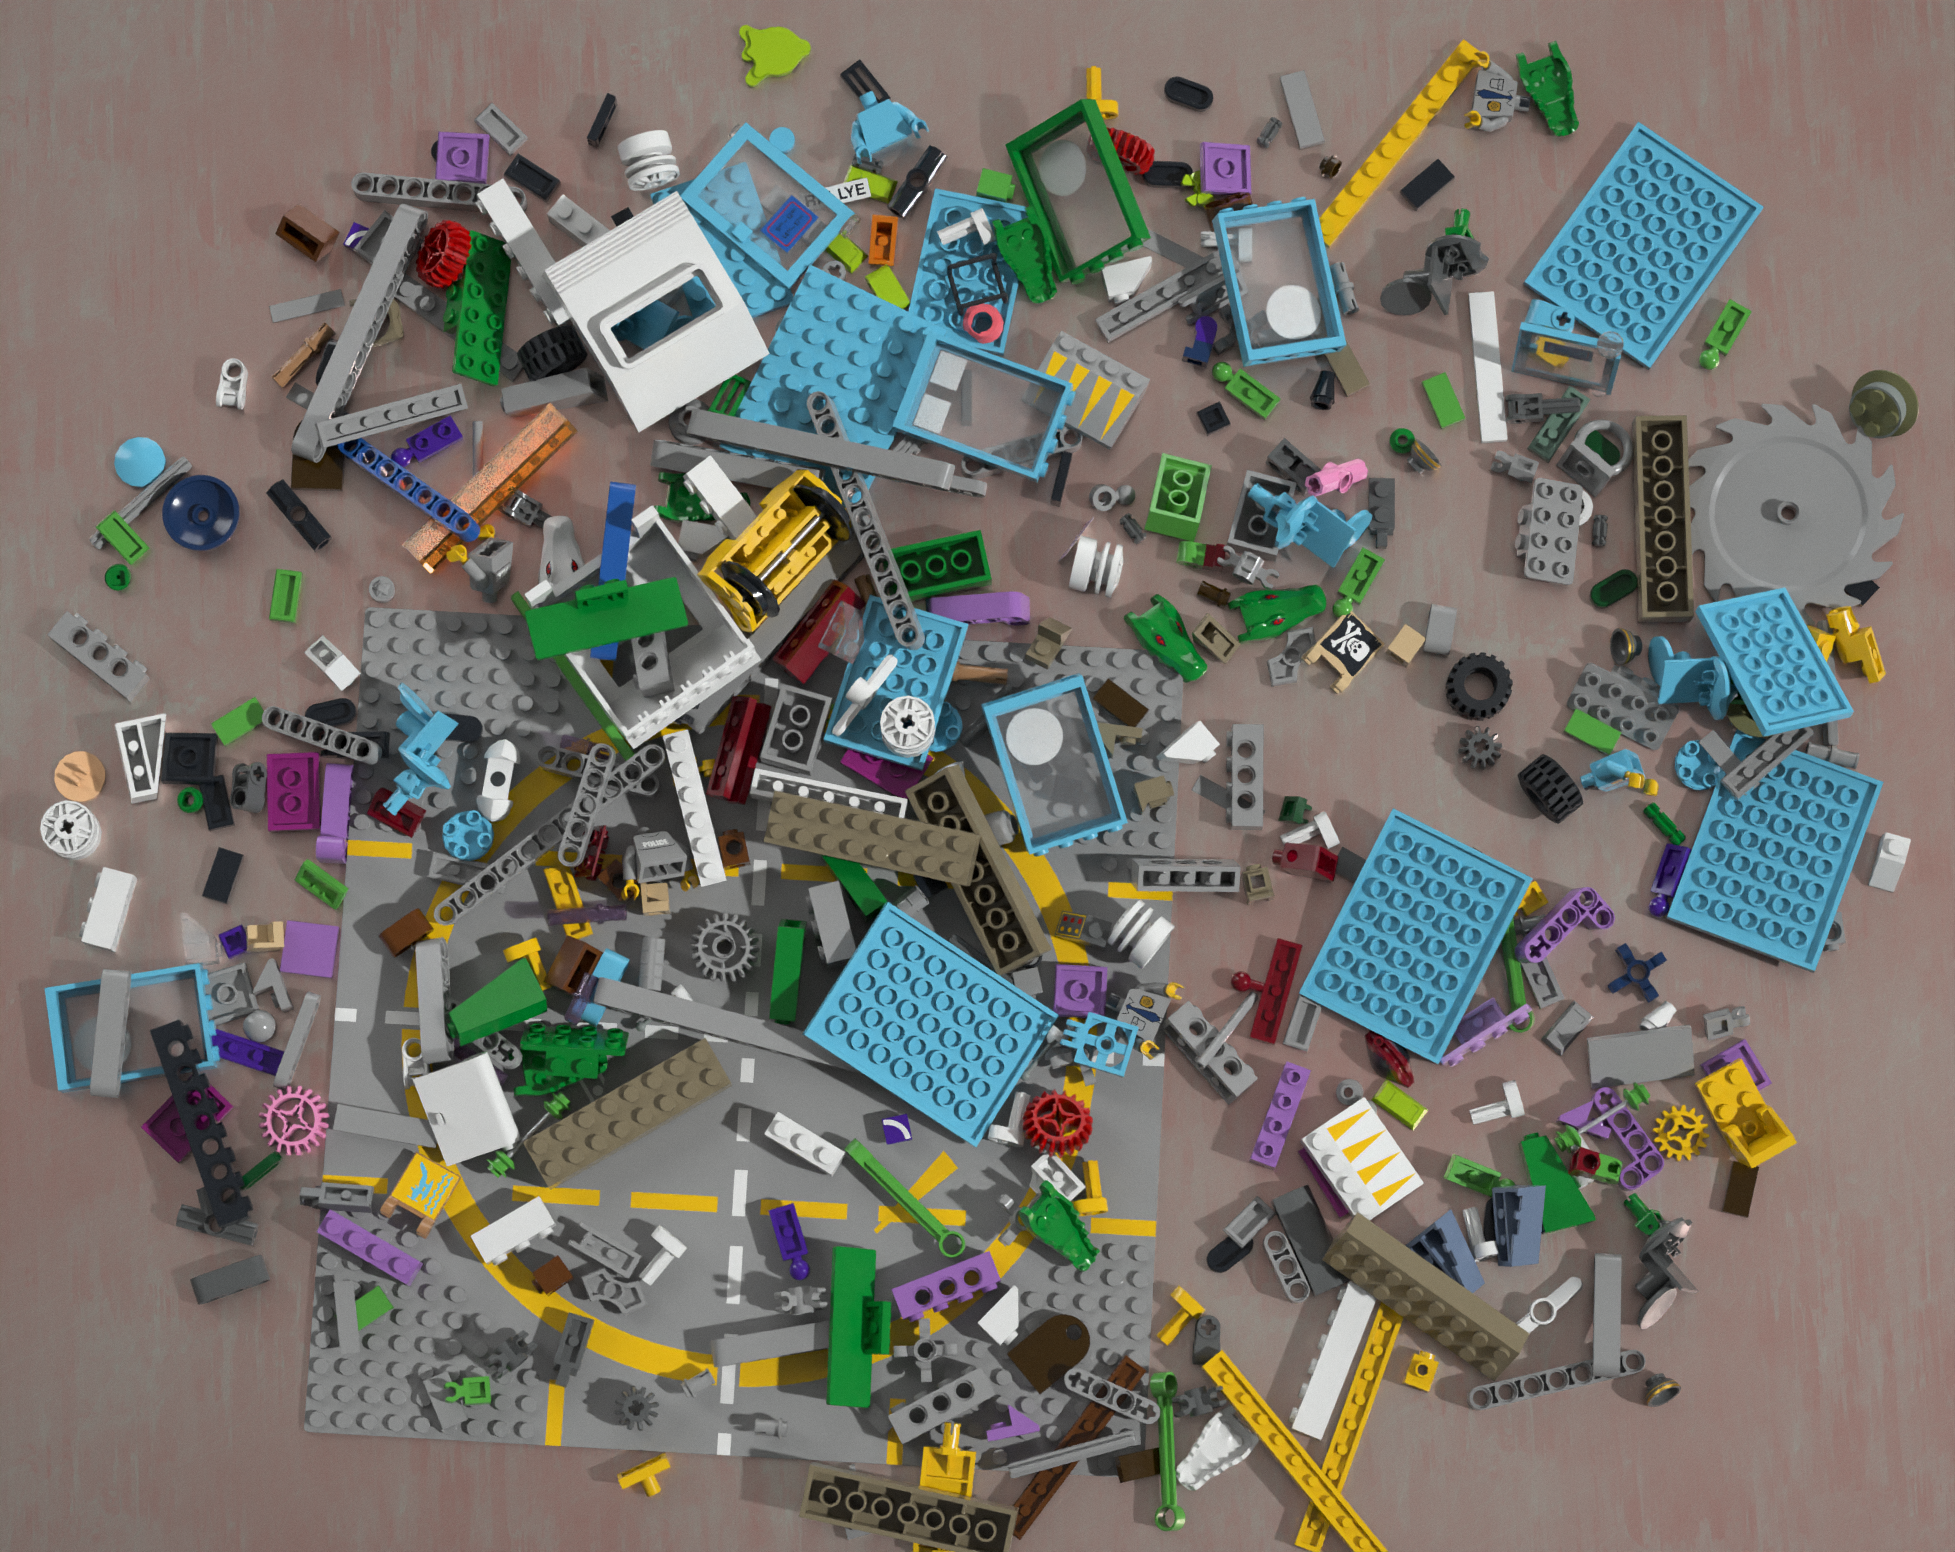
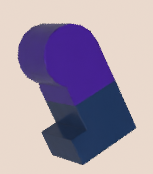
M1203 316L1197 320L1194 332L1196 336L1193 348L1185 347L1182 358L1183 362L1204 368L1207 367L1217 332V323L1212 317Z

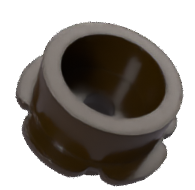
M1337 155L1326 156L1319 166L1321 175L1333 179L1339 173L1342 161L1337 159Z

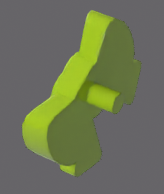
M1200 170L1195 171L1191 175L1186 174L1183 176L1180 185L1193 186V191L1196 193L1185 199V202L1191 207L1195 205L1202 207L1207 203L1215 201L1212 194L1201 193Z

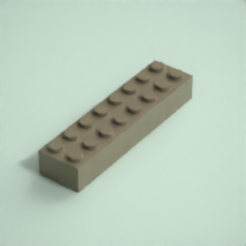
M1687 415L1635 416L1632 422V442L1634 447L1633 474L1638 622H1690L1694 617Z
M960 766L947 767L905 790L921 822L981 834L971 885L951 884L996 973L999 976L1009 973L1052 950Z
M774 791L764 842L970 886L981 834L787 792Z
M704 1038L525 1140L523 1143L548 1188L552 1190L732 1087V1084L708 1041Z
M1358 1212L1335 1237L1322 1259L1493 1381L1520 1354L1530 1334Z
M812 1462L809 1466L799 1517L954 1552H1010L1019 1508Z

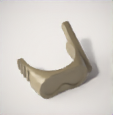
M357 299L349 300L350 307L354 306ZM395 300L392 301L388 310L390 317L389 329L381 339L374 341L372 347L394 342L404 336L400 307Z

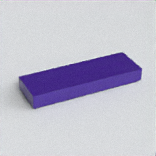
M216 1029V1036H211L212 1045L219 1047L220 1058L276 1076L285 1051L253 1042Z

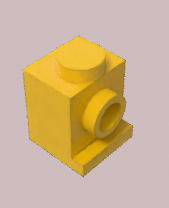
M1422 1350L1419 1355L1414 1353L1402 1384L1428 1393L1439 1362L1434 1361L1435 1355ZM1420 1365L1426 1366L1427 1373L1425 1375L1418 1373Z

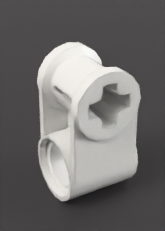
M228 359L222 366L220 384L216 395V406L218 407L229 405L237 406L240 410L244 408L248 371L238 359ZM235 366L241 367V372L237 377H229L231 368Z
M417 1038L408 1039L402 1046L405 1089L415 1086L413 1079L417 1077L412 1078V1076L431 1073L430 1064L424 1062L422 1052L415 1058L411 1057L408 1053V1049L412 1044L418 1043L421 1046V1040Z

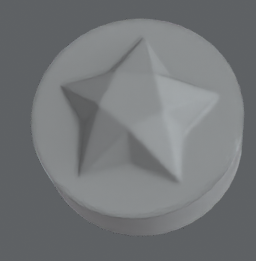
M379 576L371 581L369 593L376 602L386 603L394 597L395 586L388 577Z

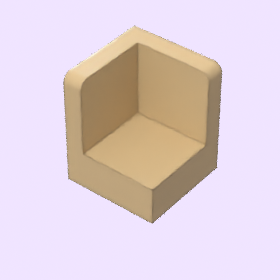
M1405 624L1388 647L1386 654L1407 668L1425 642V637Z
M640 883L644 916L670 914L667 883Z
M283 921L271 922L268 925H248L246 927L247 952L278 951L284 948Z

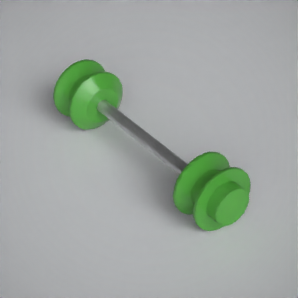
M1634 1082L1633 1090L1623 1089L1625 1101L1577 1131L1569 1125L1565 1126L1566 1132L1563 1134L1556 1131L1557 1137L1554 1139L1556 1145L1561 1152L1566 1150L1570 1154V1147L1573 1145L1581 1147L1579 1135L1627 1105L1636 1111H1639L1638 1104L1643 1102L1648 1105V1098H1650L1648 1090L1643 1084L1638 1085Z
M552 1092L554 1099L551 1102L544 1100V1108L548 1112L517 1143V1147L511 1149L507 1155L503 1151H495L497 1156L495 1160L487 1159L490 1163L487 1168L497 1178L501 1175L506 1178L505 1171L508 1168L515 1169L514 1162L510 1158L524 1145L523 1142L529 1139L551 1116L555 1119H563L561 1113L565 1109L571 1111L568 1107L571 1102L561 1092L557 1095Z

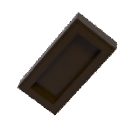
M1109 678L1092 699L1123 724L1130 727H1137L1149 711L1147 707Z
M1732 1161L1721 1212L1748 1218L1759 1170L1758 1166L1750 1168L1740 1162Z
M1159 1447L1114 1457L1120 1483L1160 1474Z

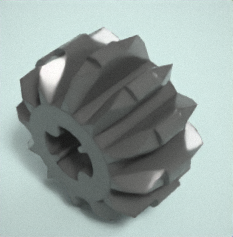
M1476 726L1474 730L1475 735L1472 731L1467 730L1465 732L1467 738L1459 740V743L1465 747L1459 748L1458 753L1467 754L1462 759V762L1466 763L1471 760V769H1474L1476 764L1479 763L1480 769L1485 770L1486 762L1489 766L1493 767L1495 765L1493 758L1499 759L1501 757V753L1496 750L1502 748V743H1494L1498 738V734L1495 733L1491 737L1488 736L1490 732L1488 727L1484 733H1481V728ZM1479 743L1484 744L1483 749H1486L1481 753L1476 752L1477 747L1474 748Z
M631 1386V1396L624 1390L621 1392L622 1396L626 1398L625 1402L620 1399L615 1401L616 1404L623 1406V1409H617L614 1412L616 1415L625 1414V1416L620 1418V1424H624L630 1419L627 1429L632 1430L634 1423L637 1422L638 1430L642 1431V1421H645L648 1426H652V1421L647 1417L649 1415L655 1418L658 1417L659 1414L651 1411V1408L659 1407V1403H649L655 1396L653 1392L644 1398L646 1393L645 1387H642L639 1395H637L636 1387ZM635 1401H639L638 1404L644 1405V1409L640 1410V1415L634 1416L635 1412H630V1408L634 1406Z

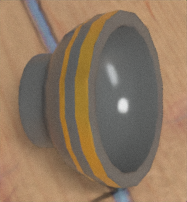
M1418 439L1413 442L1411 456L1407 460L1418 473L1421 474L1425 470L1433 471L1442 466L1439 459L1423 442Z
M1617 628L1613 631L1610 639V651L1615 663L1618 665L1627 664L1635 656L1641 654L1642 641L1638 635H1633L1631 631L1623 628Z
M1663 1373L1652 1376L1645 1383L1648 1388L1645 1395L1649 1407L1661 1406L1675 1398L1681 1391V1386L1678 1382L1671 1378H1666Z

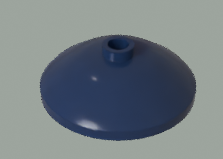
M195 475L181 480L172 487L164 500L162 518L166 531L177 544L193 551H208L223 545L234 534L239 523L240 508L234 492L222 480L208 475ZM202 513H207L208 518L206 520H199V516Z

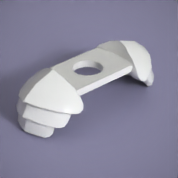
M506 739L497 741L486 751L484 759H488L483 791L482 795H478L476 799L478 811L485 819L491 822L504 820L509 815L510 809L513 806V801L508 800L514 764H520L521 762L518 748ZM501 772L505 775L506 780L502 786L497 787L491 783L490 779L493 773Z

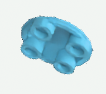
M136 437L129 439L119 447L115 454L114 466L118 476L123 482L139 488H146L162 474L166 465L163 450L155 441L149 438Z
M944 702L934 740L929 749L930 751H945L954 746L961 736L963 729L961 716L948 702Z
M1700 740L1689 741L1679 749L1675 757V771L1678 778L1684 785L1693 790L1713 788L1718 781L1722 770L1721 767L1699 743Z
M476 810L457 813L443 826L442 839L444 847L451 856L458 860L472 861L479 859L489 851L493 844L494 832L492 825Z

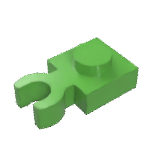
M489 1376L463 1378L462 1386L455 1382H447L444 1385V1389L451 1388L455 1392L453 1397L445 1398L446 1403H454L459 1398H463L464 1406L491 1403Z

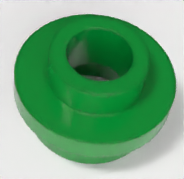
M1399 428L1391 434L1389 444L1396 453L1405 454L1411 451L1415 437L1410 430ZM1405 437L1407 443L1400 444L1398 438Z
M187 787L179 793L177 802L182 811L194 813L201 808L203 796L198 789ZM190 796H193L194 802L190 805L188 799Z

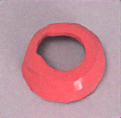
M983 303L966 310L963 317V329L979 343H991L999 338L1003 331L1004 322L996 307ZM980 312L988 313L993 321L990 329L980 334L973 331L971 325L974 316Z

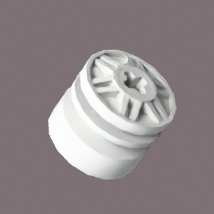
M654 130L634 135L625 139L617 146L622 165L629 166L625 170L626 178H629L627 181L631 190L643 191L657 188L672 182L680 175L678 166L675 165V156L668 155L673 149L668 132L664 130Z
M1080 536L1069 588L1085 592L1089 582L1092 581L1095 582L1094 592L1096 595H1099L1101 584L1107 585L1105 597L1111 598L1113 591L1119 583L1123 567V545L1117 544L1115 554L1112 555L1109 554L1111 542H1107L1103 551L1099 552L1097 551V539Z
M897 697L889 702L882 711L880 720L881 734L888 750L897 756L906 758L919 756L927 751L933 743L935 735L934 715L927 703L917 697ZM908 719L912 720V726L904 729L902 722L906 723Z
M65 800L55 803L47 809L41 820L40 831L43 841L52 851L64 859L80 860L87 858L96 850L101 841L102 831L98 819L87 807L76 801ZM68 823L73 826L70 834L65 831Z
M1141 899L1128 908L1112 928L1107 943L1113 946L1121 938L1123 941L1117 951L1122 952L1130 945L1133 949L1128 959L1140 969H1143L1169 937L1175 926L1162 916L1152 924L1149 919L1153 909L1150 907L1142 916L1140 911L1145 903Z

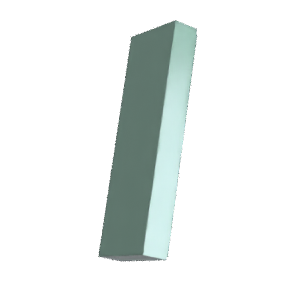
M1571 386L1567 388L1561 398L1578 397L1581 403L1580 412L1550 414L1527 448V450L1547 463L1550 462L1591 400Z

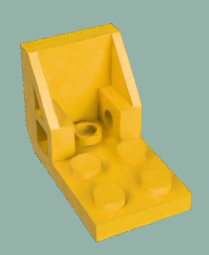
M1738 1058L1694 1083L1730 1152L1738 1162L1754 1168L1797 1143L1791 1131L1773 1108L1765 1104L1742 1059Z

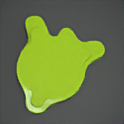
M743 25L739 30L741 39L746 43L742 52V59L745 62H752L754 64L745 77L746 84L749 87H756L768 77H782L792 73L798 63L807 57L811 51L808 41L800 39L792 31L784 27H769L759 30L749 25Z

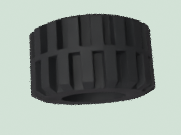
M571 325L559 326L544 331L527 341L517 352V356L529 381H537L538 379L573 371L588 356L575 327Z
M1480 652L1479 655L1471 653L1466 658L1465 656L1462 657L1453 666L1446 682L1447 700L1450 699L1452 709L1456 708L1458 710L1457 714L1460 716L1464 714L1467 716V719L1477 718V721H1483L1487 717L1490 719L1496 713H1499L1508 702L1513 681L1509 677L1511 673L1509 669L1504 667L1505 663L1502 660L1498 662L1496 656L1492 654L1490 657L1486 656L1484 652ZM1475 673L1487 676L1494 687L1492 696L1485 700L1472 698L1465 690V679Z
M1545 754L1540 755L1518 773L1519 783L1527 797L1546 818L1554 823H1561L1583 805L1581 792L1575 782L1554 759Z

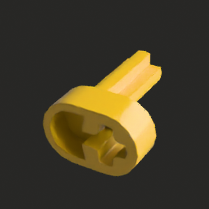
M1096 66L1086 68L1087 99L1096 100L1103 120L1117 118L1118 102L1108 99L1102 100L1101 68H1096Z
M532 938L503 950L507 963L520 958H526L542 991L551 988V985L544 982L547 974L538 954L541 948L537 938Z
M1089 1160L1082 1162L1087 1199L1073 1201V1207L1079 1212V1217L1107 1213V1198L1102 1197L1098 1161Z
M1179 1285L1170 1296L1182 1307L1156 1335L1167 1346L1193 1318L1198 1319L1206 1310Z

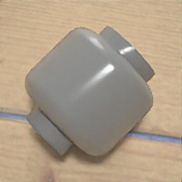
M1001 810L984 815L999 845L1014 841L1016 834L1019 832L1017 819L1013 814L1010 815L1009 812Z

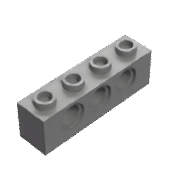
M67 611L47 635L131 702L149 681L150 678L145 673L148 669L137 660L133 663L125 657L128 653L117 644L114 647L106 642L108 637L97 628L94 631L90 630L86 626L88 621L76 612L73 616ZM85 633L87 635L86 641L80 645L75 644L76 636ZM105 649L107 652L105 658L95 660L96 651ZM118 665H126V672L122 676L114 675V670Z
M665 631L627 640L628 643H632L633 651H629V657L632 666H636L637 674H633L636 690L640 689L644 697L675 691ZM651 640L648 646H642L645 641ZM649 664H655L652 669H646Z
M1232 724L1231 731H1227L1226 746L1231 747V757L1226 758V772H1231V782H1226V797H1231V808L1226 807V823H1231V830H1262L1264 724ZM1247 746L1251 749L1252 755L1247 758L1241 757L1238 754V748ZM1246 771L1251 775L1252 780L1248 783H1242L1237 777L1238 773ZM1240 797H1247L1251 800L1252 805L1247 809H1243L1238 805L1237 800Z
M1133 859L1131 884L1137 891L1239 892L1241 867L1234 859Z
M1190 1001L1186 1002L1160 1026L1163 1032L1228 1105L1258 1079L1253 1069L1239 1058L1234 1047L1224 1042L1203 1070L1197 1068L1195 1065L1196 1061L1219 1031L1215 1026L1208 1023L1203 1017L1201 1010L1197 1006L1192 1005ZM1189 1028L1194 1029L1197 1032V1036L1193 1035ZM1224 1067L1229 1068L1232 1075L1226 1073Z
M972 1365L960 1372L962 1377L954 1381L950 1377L938 1383L939 1389L929 1394L928 1390H925L914 1396L915 1402L907 1406L902 1402L891 1408L892 1414L888 1415V1418L902 1445L996 1396L982 1367L976 1369ZM960 1384H967L971 1387L972 1393L968 1398L963 1399L956 1394V1389ZM938 1396H943L948 1400V1407L943 1411H938L933 1407V1400ZM915 1408L922 1409L925 1413V1418L921 1423H914L909 1418L910 1412Z

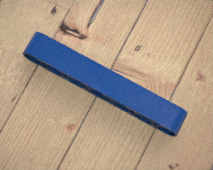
M359 438L338 444L339 450L352 463L462 541L472 542L479 536L480 527L467 512L364 439ZM357 444L353 450L349 451L353 445ZM375 457L374 461L368 464L369 460ZM394 470L391 476L386 477L390 471ZM413 483L411 488L405 491V488L409 484ZM428 497H431L430 501L424 504V501ZM450 510L447 516L442 517L446 511ZM469 523V526L465 530L461 531L462 527L465 524Z
M610 481L598 586L604 585L606 581L611 579L622 581L626 578L636 484ZM618 642L591 648L590 658L616 661Z

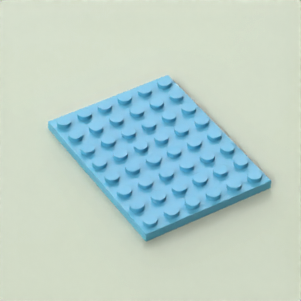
M1638 122L1523 284L1551 304L1571 310L1576 321L1602 339L1624 344L1622 352L1649 370L1764 207Z
M809 265L768 348L770 354L763 358L735 417L818 435L807 408V399L813 392L820 391L834 401L850 442L889 450L898 433L892 426L928 331L945 337L947 330L819 268ZM821 400L818 402L816 409L822 410L825 407L826 401ZM828 424L825 428V433H831L834 430L835 424ZM720 444V448L732 453L826 470L824 477L825 485L841 499L843 507L846 508L831 467ZM846 470L843 473L844 480L852 476V471ZM862 474L869 491L875 476ZM856 492L852 496V503L858 502L861 499V492Z
M1736 729L1730 750L1742 762L1767 739L1749 736ZM1795 750L1760 780V784L1755 789L1752 787L1746 793L1747 795H1743L1738 801L1720 783V780L1727 775L1721 770L1666 919L1814 973L1884 782Z
M1393 808L1299 994L1439 1064L1533 878Z
M886 902L802 1035L973 1147H977L1059 1015L891 903Z

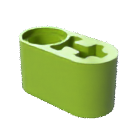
M887 264L864 276L875 296L902 309L910 306L907 295Z

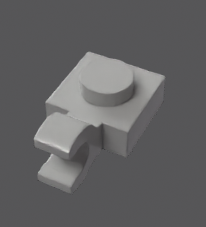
M1497 451L1495 459L1502 461V463L1493 461L1490 469L1494 472L1509 470L1508 475L1515 477L1517 480L1532 483L1539 462L1516 453L1512 457L1503 451Z
M1745 1006L1736 1007L1731 1013L1726 1008L1703 1014L1705 1035L1708 1040L1732 1035L1733 1028L1744 1027L1750 1024V1016L1746 1014Z

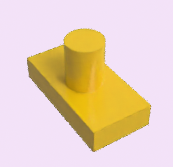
M664 1452L617 1474L622 1489L640 1482L646 1496L650 1497L661 1491L655 1474L671 1466Z

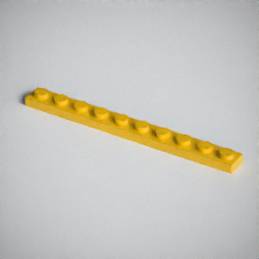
M1464 39L1319 218L1324 244L1327 248H1330L1474 68L1471 65L1472 61H1480L1479 57L1474 54L1480 51Z
M1380 1302L1321 1467V1471L1340 1494L1404 1318L1382 1302ZM1309 1501L1294 1545L1311 1552H1320L1330 1524L1311 1501Z
M1221 1350L1201 1367L1202 1370L1216 1386H1223V1390H1220V1392L1352 1552H1388L1224 1351Z

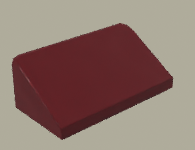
M381 787L375 793L366 814L412 838L424 818L426 810L407 800L397 812V815H393L383 806L393 792Z

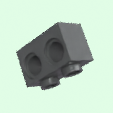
M1285 438L1267 456L1266 464L1283 479L1297 483L1295 489L1303 496L1308 492L1305 486L1306 477L1321 471L1318 466Z

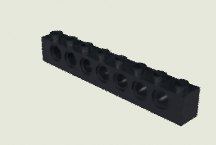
M179 1019L150 1030L218 1227L223 1229L252 1218L250 1211L254 1210L248 1195L244 1197L241 1187L245 1186L241 1172H236L232 1163L236 1161V1157L232 1147L226 1146L224 1137L228 1136L223 1122L218 1123L215 1113L219 1112L215 1098H210L207 1092V1088H210V1083L206 1073L201 1074L198 1064L202 1063L197 1048L192 1049L189 1041L193 1039L189 1025H184ZM177 1043L183 1044V1053L180 1056H172V1047ZM184 1068H191L192 1077L187 1081H182L180 1079V1072ZM193 1092H199L201 1095V1100L197 1105H190L188 1102V1098ZM203 1116L208 1117L210 1121L209 1126L204 1130H199L197 1127L199 1118ZM210 1141L218 1143V1150L214 1154H207L205 1150L207 1143ZM220 1165H224L227 1169L226 1176L222 1179H216L214 1176L215 1169ZM227 1190H234L235 1200L229 1204L224 1203L223 1194Z

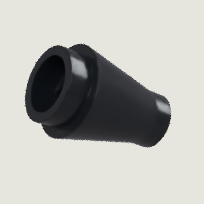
M1326 370L1320 372L1310 396L1312 407L1319 410H1330L1331 406L1335 403V374Z

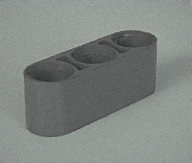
M257 1255L190 1279L197 1303L201 1305L265 1283L270 1280L263 1256Z

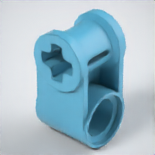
M1532 299L1524 322L1572 332L1575 317L1572 311L1567 308L1555 306L1542 300ZM1562 319H1566L1564 326L1559 325Z

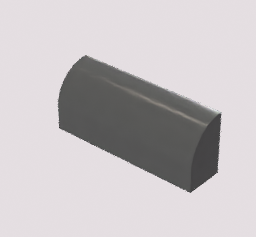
M1309 1185L1302 1186L1273 1199L1271 1204L1275 1213H1277L1276 1215L1313 1296L1316 1297L1351 1281L1322 1260L1334 1239Z

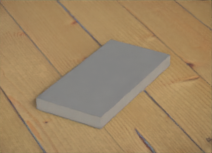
M1690 1024L1587 1038L1590 1085L1592 1089L1695 1075L1692 1029Z

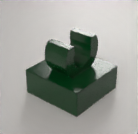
M1285 796L1278 821L1286 824H1307L1309 820L1303 818L1304 810L1311 811L1312 807L1306 804L1307 799Z

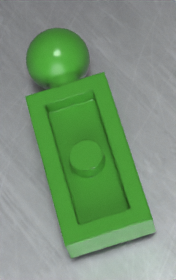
M1729 299L1704 342L1706 346L1710 347L1709 350L1703 351L1699 357V363L1704 369L1712 370L1718 366L1720 360L1719 353L1724 356L1728 354L1752 311Z
M1218 362L1212 368V375L1215 380L1228 382L1224 391L1263 420H1266L1281 400V398L1242 369H1239L1234 375L1231 366L1226 362Z
M1362 547L1337 592L1344 596L1343 599H1339L1333 604V614L1337 618L1347 615L1351 611L1353 612L1352 602L1358 605L1361 604L1385 559Z
M1456 1154L1452 1155L1443 1177L1490 1197L1493 1196V1187L1516 1185L1511 1179L1507 1178L1499 1181L1502 1173Z

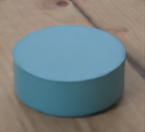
M779 127L770 134V143L782 153L786 154L793 149L795 137L790 129Z

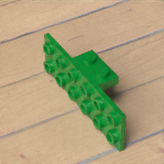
M471 230L469 231V236H471L470 244L472 246L468 252L470 256L466 260L467 265L463 267V276L448 286L446 290L447 304L443 315V332L451 335L456 333L452 372L494 387L498 384L511 259L502 247L506 244L504 241Z
M676 577L632 587L627 586L626 580L611 579L606 581L604 585L595 587L594 585H585L580 587L578 591H575V600L525 611L537 660L688 626V619Z
M834 1246L832 1248L827 1405L869 1408L872 1355H889L891 1302L874 1301L876 1250L841 1246Z

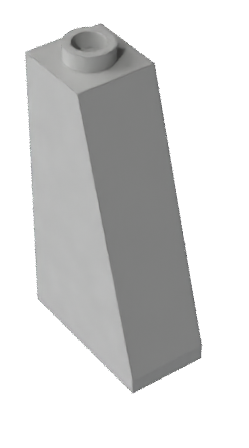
M587 367L538 379L537 381L502 388L503 397L500 398L503 411L512 417L608 401L604 376Z

